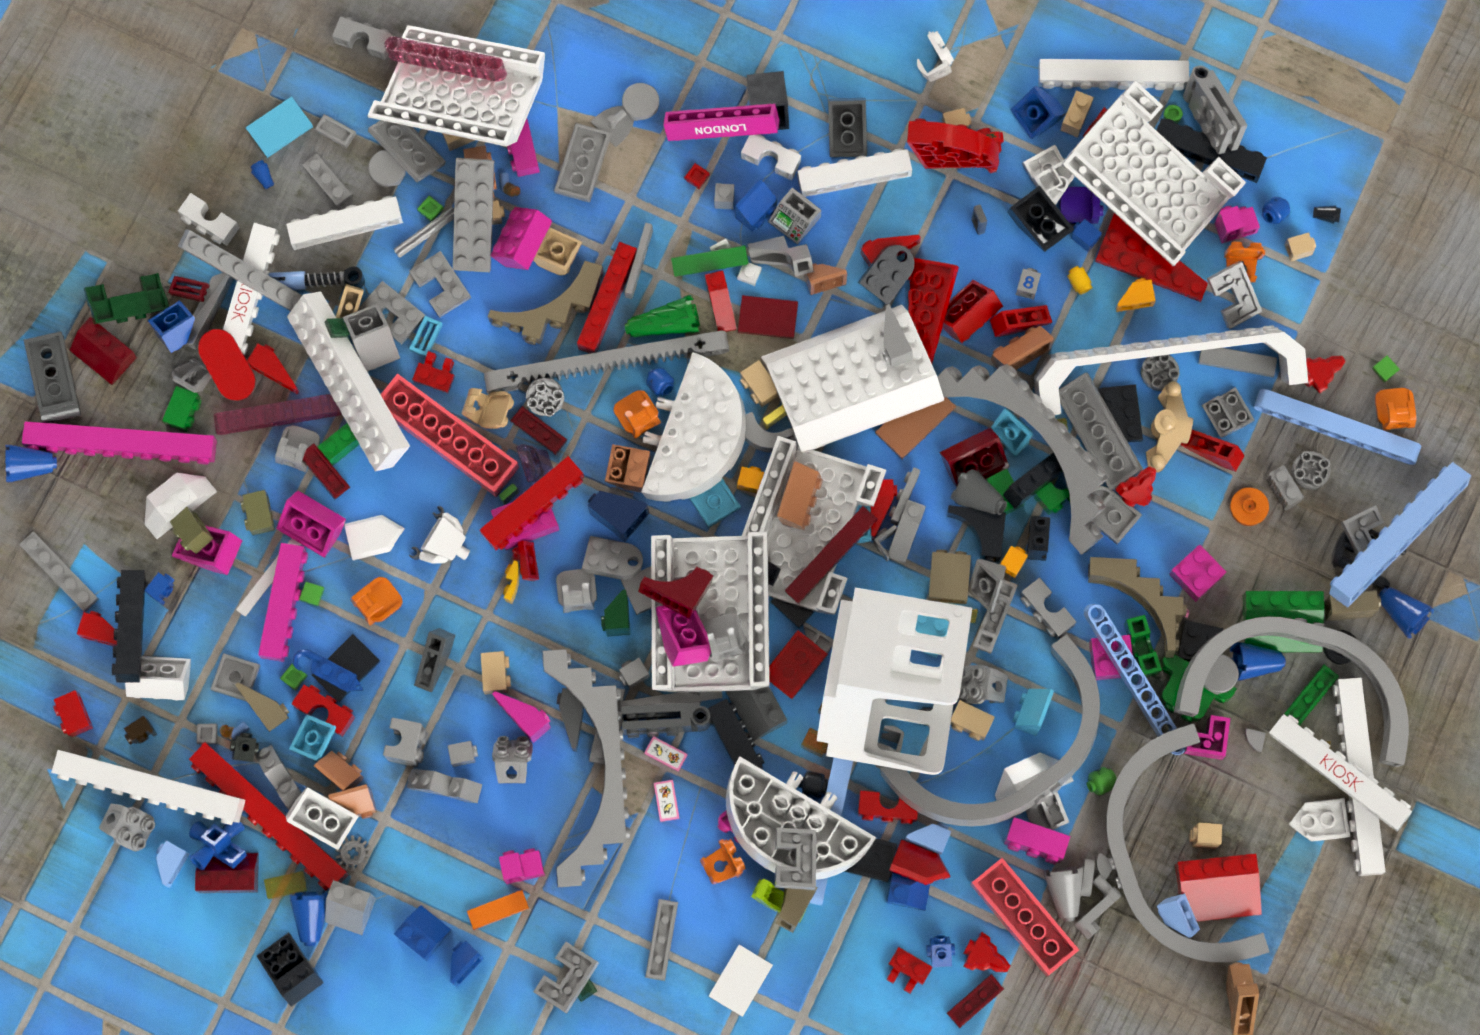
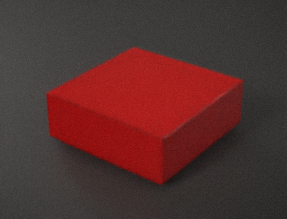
M695 163L685 175L684 180L700 189L709 178L710 173Z

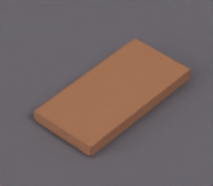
M946 397L942 402L885 422L875 434L903 459L955 410L956 406Z

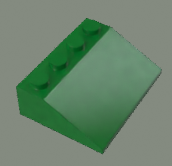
M1245 591L1242 595L1243 621L1260 617H1283L1294 620L1295 618H1302L1310 624H1324V591ZM1264 635L1244 639V643L1281 653L1323 652V647L1279 636Z

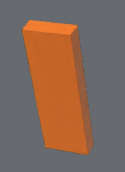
M523 890L468 910L467 913L473 930L525 911L529 909Z

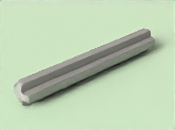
M451 207L395 247L394 252L399 258L451 222L454 219V208Z

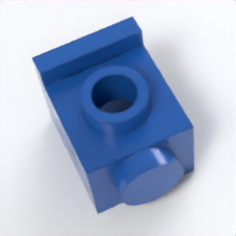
M158 572L144 591L161 605H164L163 599L172 593L175 580L166 573L163 576Z

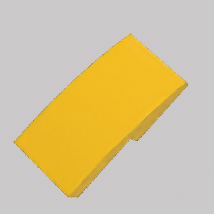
M515 560L512 565L509 564L505 571L506 579L511 584L506 585L503 595H505V601L513 604L520 580L519 564Z

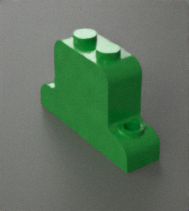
M1175 654L1173 658H1165L1164 656L1161 661L1162 671L1169 674L1170 679L1160 696V701L1164 708L1171 713H1174L1179 685L1189 664L1188 661ZM1203 687L1198 715L1190 717L1181 714V718L1190 723L1192 721H1200L1213 699L1224 704V702L1232 698L1237 688L1233 687L1228 692L1216 695Z

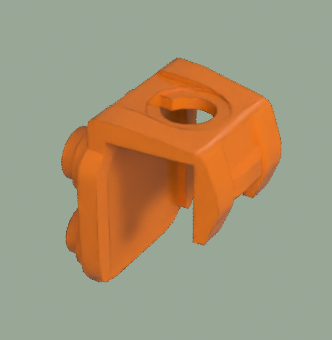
M1231 242V245L1224 252L1226 268L1238 261H1243L1247 268L1246 272L1250 282L1255 283L1257 276H1255L1257 260H1261L1265 256L1262 244L1250 243V246L1244 248L1242 242Z
M1394 388L1377 392L1375 395L1377 419L1382 424L1383 431L1415 427L1416 409L1414 395L1411 390L1407 388Z
M637 390L618 401L614 406V413L625 431L632 434L635 439L661 423L658 418V410L645 391Z
M377 577L352 596L351 602L359 609L366 622L371 626L375 622L384 621L402 606L403 599L387 578Z
M727 839L719 840L721 848L700 860L712 884L723 882L735 876L739 878L742 876L743 870L746 869L741 857L733 858V853L737 851L731 839L728 841ZM717 861H727L728 863L722 872H717L714 869V864Z

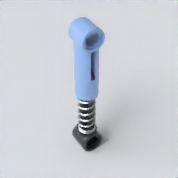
M355 266L349 267L343 272H333L332 274L327 272V274L313 273L309 275L307 273L306 275L305 271L269 273L270 277L292 290H306L307 286L319 287L323 285L326 287L330 285L332 287L333 285L345 286V284L362 288L365 283L362 271ZM353 275L359 276L356 281L350 280Z

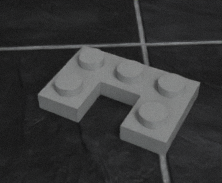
M441 251L409 270L419 288L436 278L444 292L429 300L439 318L471 299L470 294Z
M1241 261L1207 278L1212 293L1215 296L1229 289L1232 290L1236 303L1220 311L1227 328L1231 329L1263 312Z
M383 281L358 308L360 311L378 303L382 312L386 308L398 319L389 329L393 339L401 345L420 325L424 316H426Z
M1376 505L1340 523L1357 555L1360 551L1364 552L1367 549L1368 543L1372 540L1368 530L1384 523Z
M776 828L775 849L795 850V867L776 866L775 888L816 889L817 830Z
M565 942L555 959L571 969L560 985L544 975L533 992L567 1014L599 962Z

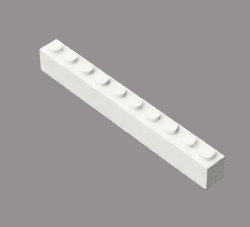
M1362 678L1338 679L1335 685H1333L1332 690L1333 696L1337 698L1335 714L1339 716L1340 722L1337 724L1338 735H1341L1342 743L1339 745L1340 753L1346 757L1345 761L1350 765L1355 763L1362 769L1361 773L1366 777L1370 775L1374 778ZM1349 796V801H1347L1346 805L1348 813H1351L1349 830L1353 832L1354 838L1351 841L1352 851L1356 854L1354 870L1355 872L1358 871V876L1381 875L1385 873L1379 818Z
M61 750L57 751L51 772L58 774V779L68 781L69 778L76 779L75 783L85 786L87 782L92 783L95 789L104 791L105 787L112 789L111 793L122 796L123 792L129 793V798L141 800L143 797L148 799L147 803L159 805L160 802L166 803V808L177 810L178 807L184 808V813L195 815L196 812L203 813V818L214 820V817L221 818V823L232 825L233 822H240L245 800Z

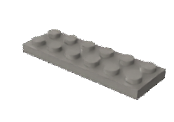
M456 158L453 270L491 272L490 255L492 253L495 160Z
M1084 373L1059 389L1060 403L1087 451L1092 455L1094 462L1101 466L1109 477L1105 481L1108 488L1114 490L1121 482H1126L1130 477L1138 475L1143 468L1089 374Z

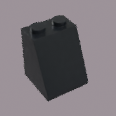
M784 72L746 75L749 106L776 104L779 117L778 130L789 129L788 99Z

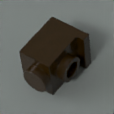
M144 715L124 728L127 733L124 736L130 745L133 743L141 744L149 739V735H157Z

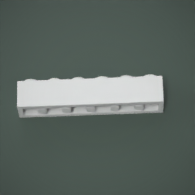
M899 148L890 153L878 152L870 157L858 156L854 160L849 161L842 159L834 164L822 163L818 167L813 168L806 166L798 170L797 177L801 195L807 197L912 176V166L908 149L903 150Z
M386 196L379 201L374 202L370 200L364 202L363 205H350L343 210H330L327 214H314L303 220L294 219L286 225L291 245L294 250L401 224L403 220L396 196Z

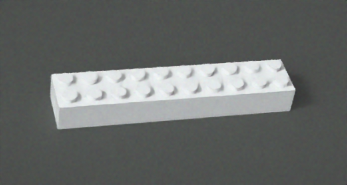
M322 292L303 294L287 316L290 324L373 469L379 471L394 467L410 447L409 443Z

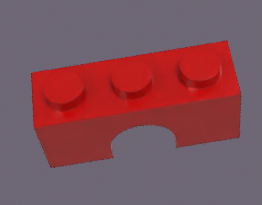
M303 685L291 704L299 711L310 716L316 709L326 708L329 714L325 722L336 726L335 733L343 737L355 719L354 715L351 714L353 710L345 705L342 707L335 704L337 700L329 695H326V697L319 694L320 690L315 686L310 685L308 687Z
M860 790L858 816L862 817V820L873 821V818H880L881 822L893 823V820H901V824L912 825L913 822L917 821L918 811L911 808L900 797L896 807L887 809L880 803V792Z

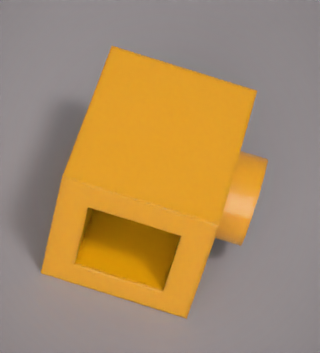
M742 466L737 489L757 494L764 472L758 467L750 466V468Z
M1011 546L1000 565L1006 566L1005 573L1013 578H1016L1027 560L1028 555L1025 554L1026 551L1018 546Z

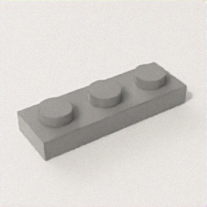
M315 154L302 164L303 168L337 208L352 197L351 193L318 154Z
M913 467L912 472H907L904 479L906 486L904 490H899L896 498L899 502L890 511L891 523L896 526L899 524L907 500H909L921 470Z

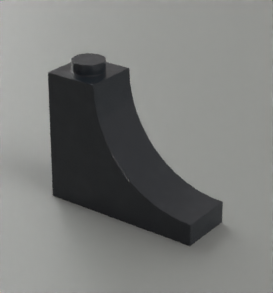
M949 505L947 517L961 521L975 534L980 547V559L993 563L1000 561L1006 513L1003 512L1001 515L973 508Z

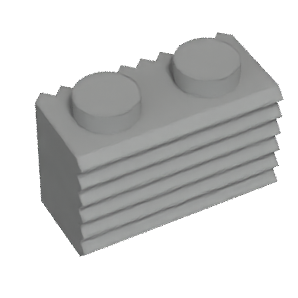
M1284 465L1269 473L1266 481H1268L1270 488H1272L1271 491H1274L1284 510L1294 507L1304 499L1303 494Z

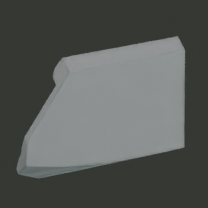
M195 358L177 366L171 372L173 381L194 393L203 391L212 378L205 364Z
M1051 792L1041 804H1035L1026 811L1030 823L1051 830L1069 823L1058 792L1054 794Z

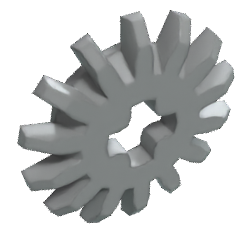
M351 835V841H348L346 837V843L341 844L342 848L335 850L340 852V855L335 856L336 859H342L338 864H346L344 869L347 870L350 865L352 871H354L355 865L362 869L360 863H368L364 858H370L371 855L366 854L370 847L364 848L367 841L365 840L363 843H360L362 837L359 836L357 841L354 839V835ZM352 848H356V852H359L358 856H354V859H351V856L348 854V851H352Z

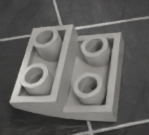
M1236 387L1202 405L1220 438L1255 421Z

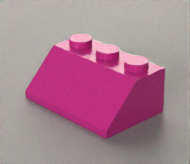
M297 491L286 500L276 529L325 558L341 534L346 519L302 492Z

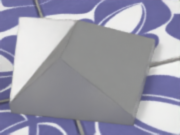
M977 559L968 592L989 612H993L1006 566Z

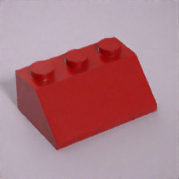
M972 280L949 301L942 328L953 339L963 343L992 316L996 315L1003 305L992 289Z

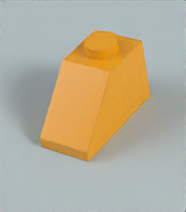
M1145 278L1135 280L1118 302L1116 312L1153 307L1156 299L1152 280H1146Z

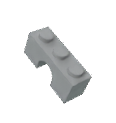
M340 17L332 35L334 43L351 49L356 40L360 38L368 39L367 50L369 55L387 60L394 42L393 35L387 29L381 28L379 30L369 23H358L351 17Z
M1039 577L1021 592L1020 596L1022 598L1020 600L1027 608L1030 607L1034 611L1033 616L1039 623L1043 622L1049 636L1059 639L1075 626L1076 621L1065 607L1056 613L1049 612L1045 608L1044 601L1050 597L1052 592Z

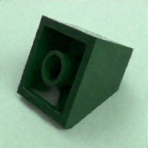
M622 590L604 610V616H601V626L603 631H606L607 637L630 635L629 605L626 590Z

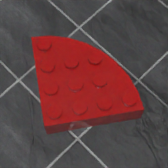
M921 118L909 121L907 143L925 169L998 167L999 145L993 138L969 129L963 124L953 125L929 122Z

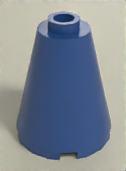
M10 444L5 445L6 482H15L52 473L53 468H57V457H53V453Z
M1392 587L1384 588L1379 594L1382 607L1409 639L1412 638L1411 633L1416 635L1430 619L1427 617L1429 612L1432 614L1434 612L1431 606Z
M1236 642L1230 648V652H1233L1231 659L1238 668L1239 675L1237 681L1281 671L1286 664L1285 656L1279 651L1243 642Z
M314 891L297 892L295 895L290 894V902L300 942H304V946H315L316 942H319L321 939L328 892H322V895H317V892Z

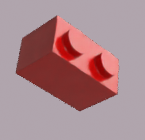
M74 690L54 699L56 705L53 708L56 715L62 719L63 723H60L64 734L74 737L93 729L79 692Z

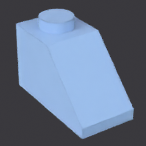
M931 824L907 834L905 840L942 855L951 831L944 824Z
M165 841L157 849L156 853L158 855L156 860L162 884L170 888L190 854Z
M1185 893L1166 898L1157 905L1159 916L1163 919L1165 925L1188 938L1194 936L1200 930Z

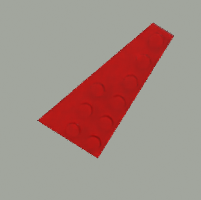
M1114 213L1095 262L1139 279L1152 280L1154 285L1201 302L1208 283L1180 260L1175 266H1172Z
M914 258V269L908 278L910 280V291L908 292L909 315L932 364L959 267L953 264Z

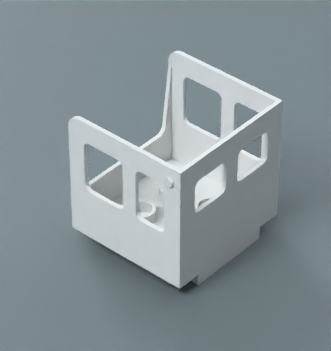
M856 587L853 602L841 600L817 734V741L828 743L826 756L930 775L942 772L945 764L953 704L958 701L972 614L971 607ZM918 615L947 620L949 625L946 636L939 637L918 633L915 630ZM911 650L942 655L940 666L931 667L910 662ZM885 699L932 703L933 709L931 711H922L888 705ZM889 718L927 725L929 727L926 754L924 756H916L880 749L877 743L882 719Z

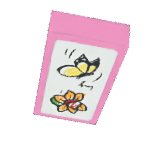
M652 737L644 752L645 755L679 772L688 754L656 737Z
M673 780L654 783L660 822L680 819Z

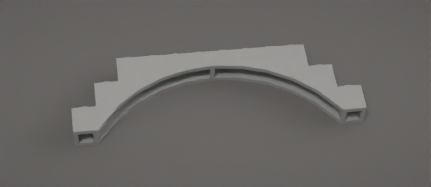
M1008 364L1000 366L991 376H989L988 370L981 365L971 368L964 377L953 366L944 369L937 376L944 398L973 397L994 402L1024 418L1042 435L1055 453L1068 486L1071 504L1069 541L1081 555L1089 551L1104 537L1101 534L1100 528L1093 524L1092 521L1106 508L1101 497L1094 494L1109 478L1106 475V471L1094 462L1092 455L1080 446L1078 439L1070 435L1067 427L1055 418L1052 410L1045 407L1042 399L1029 389L1028 383L1020 379L1012 366Z
M566 649L548 650L542 652L543 671L564 685L582 704L596 729L604 760V789L594 822L577 849L556 867L557 887L582 886V882L585 881V870H581V866L604 864V860H607V848H603V844L627 843L626 839L630 838L629 827H625V819H628V807H624V799H627L626 787L623 788L622 780H626L625 768H621V760H624V748H620V741L623 740V730L619 729L618 721H622L621 709L617 708V701H620V690H616V685L592 687V684L596 683L595 672H591V667L568 669V666L571 665V655L567 654Z

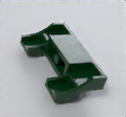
M159 273L139 277L142 291L107 298L104 284L85 287L84 292L88 307L90 306L93 324L117 321V324L128 322L130 317H135V320L147 318L146 314L167 309L169 307L168 299L163 290Z

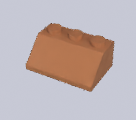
M1041 326L1037 328L1031 327L1025 332L1024 336L1020 338L1017 336L1011 339L1009 345L1004 348L1002 346L996 348L993 351L991 361L997 369L1008 364L1015 370H1018L1051 350L1054 338Z
M795 461L777 517L782 525L805 530V526L810 524L811 507L814 508L816 505L817 497L815 494L817 489L820 490L823 479L818 471Z

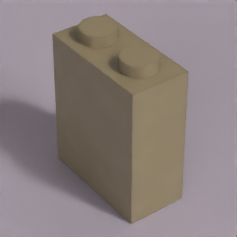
M947 550L932 552L928 600L958 604L967 603L971 555H967L963 551H956L955 554L948 553Z
M1377 590L1365 591L1347 608L1333 596L1329 595L1324 601L1325 620L1334 621L1372 617L1381 607V598L1377 596Z

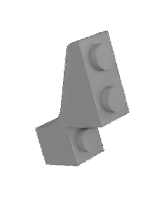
M784 236L747 244L752 263L786 266L794 272L795 276L814 272L807 244L788 248Z
M270 745L267 748L261 749L255 757L264 774L276 789L279 797L287 809L290 810L302 792L273 746Z
M411 769L407 788L442 795L464 802L478 803L482 784L465 778L451 777L436 771Z

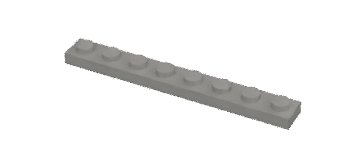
M185 230L178 245L179 248L289 311L294 308L302 297L301 294L191 230Z

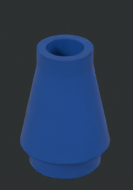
M260 160L250 167L251 173L262 184L264 189L274 185L267 163Z

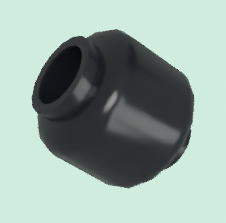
M807 771L798 788H802V794L808 797L820 798L827 791L828 779H825V775L822 773Z

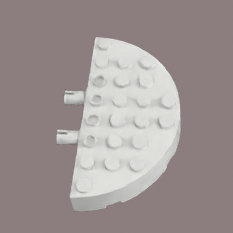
M692 353L676 399L674 401L662 397L657 399L660 401L656 402L657 409L671 412L663 434L660 436L646 431L644 435L647 437H643V443L658 447L642 489V494L646 499L669 502L678 499L685 500L704 493L719 483L728 470L732 469L744 445L746 412L738 390L725 371L716 363L702 355Z
M739 756L728 781L726 811L731 829L737 841L746 853L761 866L774 873L776 866L795 867V850L775 849L777 827L817 830L816 880L832 877L844 872L856 864L869 850L876 837L830 810L837 800L836 795L833 794L829 801L828 799L832 793L826 792L822 802L819 804L796 790L803 780L801 774L794 780L798 773L792 772L785 784Z

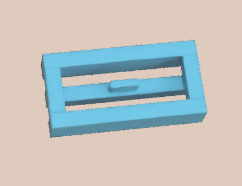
M424 316L409 350L426 357L427 352L431 351L443 326L442 322ZM430 322L427 332L418 349L416 348V346L421 338V335L427 323ZM434 325H437L425 351H423Z

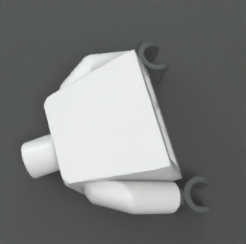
M438 506L437 508L441 513L435 514L433 512L437 521L420 548L423 551L421 552L418 548L412 547L413 550L417 551V554L409 556L414 560L420 559L432 564L452 561L456 555L465 560L470 550L462 546L466 539L463 535L464 530L457 518L447 512L445 513L444 509Z

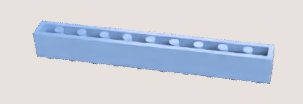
M1454 462L1448 467L1444 466L1439 472V476L1436 479L1432 478L1427 484V488L1424 491H1419L1415 500L1412 503L1409 502L1404 507L1403 513L1401 515L1397 514L1392 519L1391 525L1388 528L1385 526L1380 531L1379 537L1376 540L1372 539L1368 543L1367 549L1364 552L1360 551L1355 557V561L1352 564H1347L1339 577H1334L1330 583L1331 589L1329 594L1348 608L1468 486L1471 475Z

